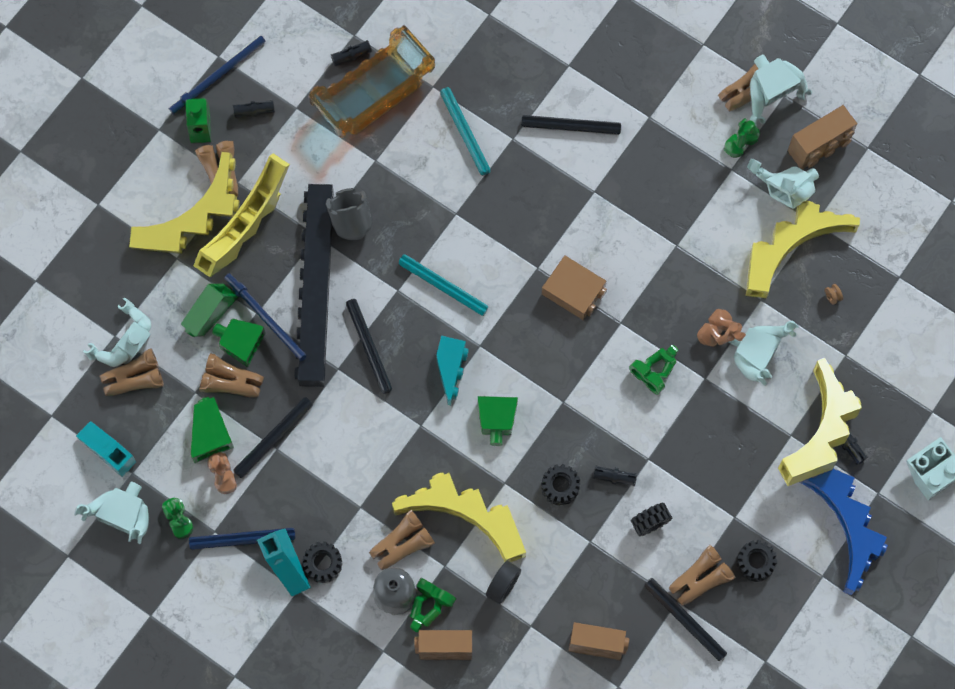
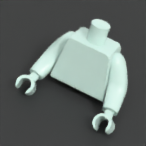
M761 55L754 60L758 70L755 71L750 82L753 113L750 120L755 123V126H757L756 122L758 119L762 124L766 122L762 116L764 106L772 104L798 89L796 92L797 97L802 100H806L805 94L812 95V91L807 89L808 86L803 72L793 64L782 61L779 58L769 63L765 55Z
M750 159L747 168L753 174H756L757 177L767 184L770 197L792 209L808 200L816 191L814 181L819 178V174L814 168L805 172L798 167H791L783 172L771 173L762 167L760 168L761 163L755 159Z
M123 298L126 304L124 307L118 305V308L125 314H129L135 322L131 324L111 352H99L93 343L88 344L91 349L90 351L83 350V352L90 360L97 358L98 361L111 367H118L123 363L127 364L151 335L149 333L151 320L138 308L134 307L132 302Z
M788 321L782 326H755L748 329L742 341L736 339L729 341V343L738 347L734 358L742 374L747 379L761 382L765 386L767 384L765 379L772 378L766 367L777 350L781 338L788 335L796 337L797 333L793 329L799 328V326L794 321Z
M130 482L126 491L115 488L102 494L88 505H78L74 513L75 516L78 514L82 515V521H85L88 516H95L98 521L129 534V542L132 539H137L138 544H141L142 537L146 534L149 525L148 507L142 499L137 497L142 487L134 482Z

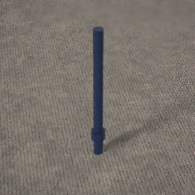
M263 36L255 39L189 93L185 92L181 95L180 100L168 108L169 111L174 115L186 106V100L197 97L266 42Z
M230 273L227 274L224 279L233 288V292L253 309L300 361L305 360L307 355L247 292L248 289L243 283H239Z

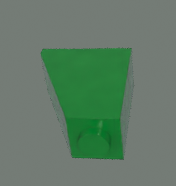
M208 284L181 322V325L186 328L185 332L192 337L205 336L238 299V296L225 284Z
M205 397L194 405L191 457L194 463L210 458L213 454L234 448L214 397Z

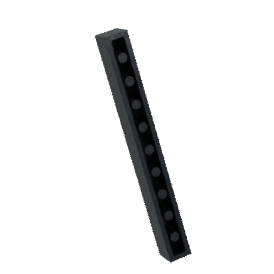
M308 184V191H304V203H307V210H303V222H306V229H302V242H305V249H301V261H304V268H300V280H303V288H299V300H302V307H298V320H301V327H297V339L300 340L299 348L307 357L303 361L299 360V367H295L294 376L298 380L299 386L325 387L332 221L326 207V201L328 198H334L333 184Z

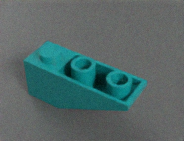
M441 336L436 357L447 403L451 406L452 400H457L459 388L456 385L458 380H462L464 368H461L462 361L467 360L469 349L466 348V341Z
M91 421L76 435L82 443L121 477L136 463L131 453Z
M286 529L275 531L257 540L265 560L291 597L311 588Z

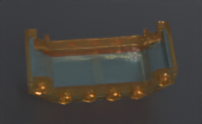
M403 25L400 28H395L390 33L389 46L379 49L374 57L364 60L359 65V68L348 72L341 81L333 83L328 89L325 86L313 88L309 94L310 104L315 106L331 124L339 138L345 137L347 132L356 135L419 89L424 83L421 80L422 77L434 70L435 58L412 32Z

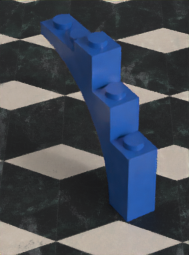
M833 468V470L799 483L812 489L824 499L834 511L843 527L849 551L848 578L843 592L852 595L855 590L859 592L864 580L861 579L863 571L867 572L872 560L876 561L879 555L883 557L888 546L885 544L887 537L866 528L872 516L868 514L871 507L849 498L856 487L853 485L855 478Z

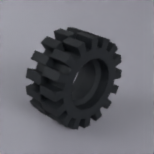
M557 464L553 468H548V471L544 473L541 488L543 495L547 497L549 502L550 500L553 501L555 505L557 503H560V505L571 503V500L576 498L580 489V478L577 476L576 470L573 471L570 466L565 467V464H561V466ZM558 477H563L569 482V488L564 492H558L553 488L552 483Z
M662 502L649 507L647 510H643L630 521L638 536L641 537L663 527L673 518L665 503Z
M753 540L748 544L746 543L737 556L736 564L739 566L738 571L742 572V576L744 578L748 577L750 581L754 579L758 582L761 579H767L773 573L777 564L776 552H773L774 548L772 546L769 547L767 542L761 543V540H757V542ZM759 553L764 557L765 564L762 568L756 569L749 564V556L751 554Z
M324 541L323 543L316 542V545L313 546L312 544L309 546L310 549H306L305 556H303V567L308 577L314 579L315 582L321 581L322 583H326L325 581L328 580L331 582L334 577L337 578L338 573L342 570V558L339 550L333 544H328ZM319 555H327L331 559V564L326 570H319L314 565V561Z

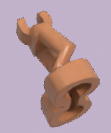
M716 309L710 316L709 323H705L699 330L697 338L703 345L715 346L717 343L722 345L734 339L742 341L746 334L741 332L742 325L740 323L732 321L730 313L723 309ZM722 331H726L725 335H720Z
M220 452L210 456L208 467L215 474L214 484L217 491L222 494L234 492L237 488V483L232 471H230L231 466L227 455Z

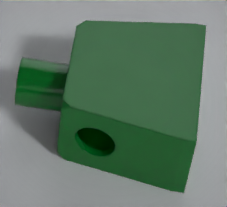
M207 99L186 100V120L190 142H211L210 107ZM197 127L203 129L202 131H196Z
M231 319L227 327L217 323L212 331V335L221 338L219 341L220 349L246 367H249L266 334L263 326L237 319Z
M478 396L481 433L483 435H490V445L502 446L503 435L512 434L518 397Z

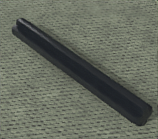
M523 115L521 121L522 127L618 135L621 133L622 126L620 122Z
M355 298L348 300L346 306L380 390L383 394L392 391L391 383L358 302Z
M304 397L234 468V473L239 478H243L313 406V403L307 397Z
M650 578L644 584V587L718 661L726 657L727 652L654 578Z

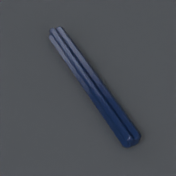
M283 528L286 529L290 540H295V529ZM281 529L190 537L189 547L191 550L257 544L258 539Z

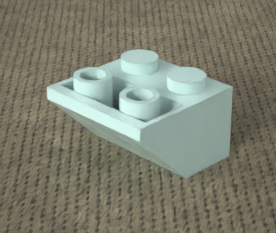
M941 437L906 461L915 484L927 500H930L955 482V455Z

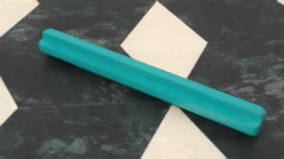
M446 87L440 90V95L480 175L484 176L490 173V167L451 89Z
M403 254L399 259L400 266L476 313L484 316L487 312V304L406 254Z

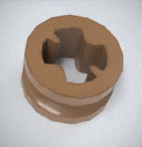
M833 284L831 288H825L826 297L832 305L836 304L837 300H843L842 292L836 284Z

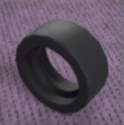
M506 561L492 579L486 591V596L501 604L516 584L521 574V569Z

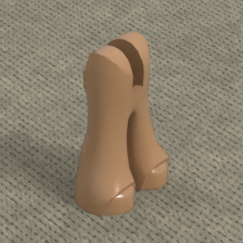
M756 64L740 79L724 88L718 94L722 102L729 100L725 104L729 112L751 102L749 86L751 78L755 71L758 70Z
M223 141L216 144L219 161L222 152L231 153L234 158L233 141ZM205 145L196 149L195 152L212 184L218 166L213 145ZM234 170L231 171L230 178L233 179V190L229 191V194H234L238 197V184Z
M152 348L146 350L135 360L100 375L103 384L117 381V383L103 388L106 396H114L137 389L164 386L158 369V362ZM146 371H150V372H147V373H145V374H143V375H140V376H137V377L128 378V377H131V376H134V375H137V374H140V373H143V372H146Z
M210 353L206 363V373L203 374L200 392L232 393L250 398L259 397L260 389L256 386L262 385L263 376L230 365L215 354Z
M412 510L404 516L400 524L388 536L370 550L369 554L373 559L384 554L386 551L390 553L377 563L381 570L391 567L418 550L435 544L430 534L423 528L411 539L400 546H396L406 537L423 527Z
M711 545L706 547L697 561L669 586L672 594L682 590L685 585L690 588L689 591H685L677 599L681 606L693 601L706 591L735 578L731 569L723 562L706 577L696 581L699 576L722 560L718 552Z

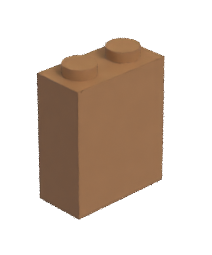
M564 255L543 285L542 295L584 320L586 315L591 316L595 310L596 305L594 304L597 299L601 300L606 294L607 289L605 287L607 281Z
M574 622L569 652L620 660L622 654L626 655L629 638L625 637L626 631Z
M419 630V637H415L414 642L415 654H419L420 660H472V630Z

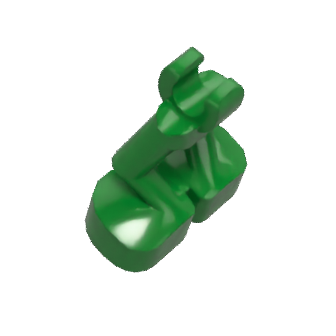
M744 118L738 124L739 130L737 134H733L725 142L724 151L733 158L742 156L746 145H753L758 141L760 131L753 121H747Z
M671 345L667 351L661 348L648 357L645 363L635 360L630 364L629 370L638 380L643 381L651 392L658 395L665 389L662 379L668 378L676 364L674 357L677 355L678 348L675 345ZM660 360L666 362L661 373L651 371L652 364Z
M179 498L166 500L162 505V509L167 520L170 521L169 524L175 537L180 540L187 538L192 534L194 527L191 520L183 515L185 512L183 502Z
M420 578L416 584V588L422 595L415 597L410 617L414 619L410 627L415 632H419L423 625L429 627L441 613L442 606L452 607L457 600L450 593L423 578ZM428 598H434V608L427 615H421L422 602Z

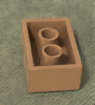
M842 105L792 136L788 152L800 169H804L807 166L811 168L818 163V159L823 156L825 158L831 156L835 149L840 146L842 148L847 146L852 141L851 138L855 134L858 123L846 107Z

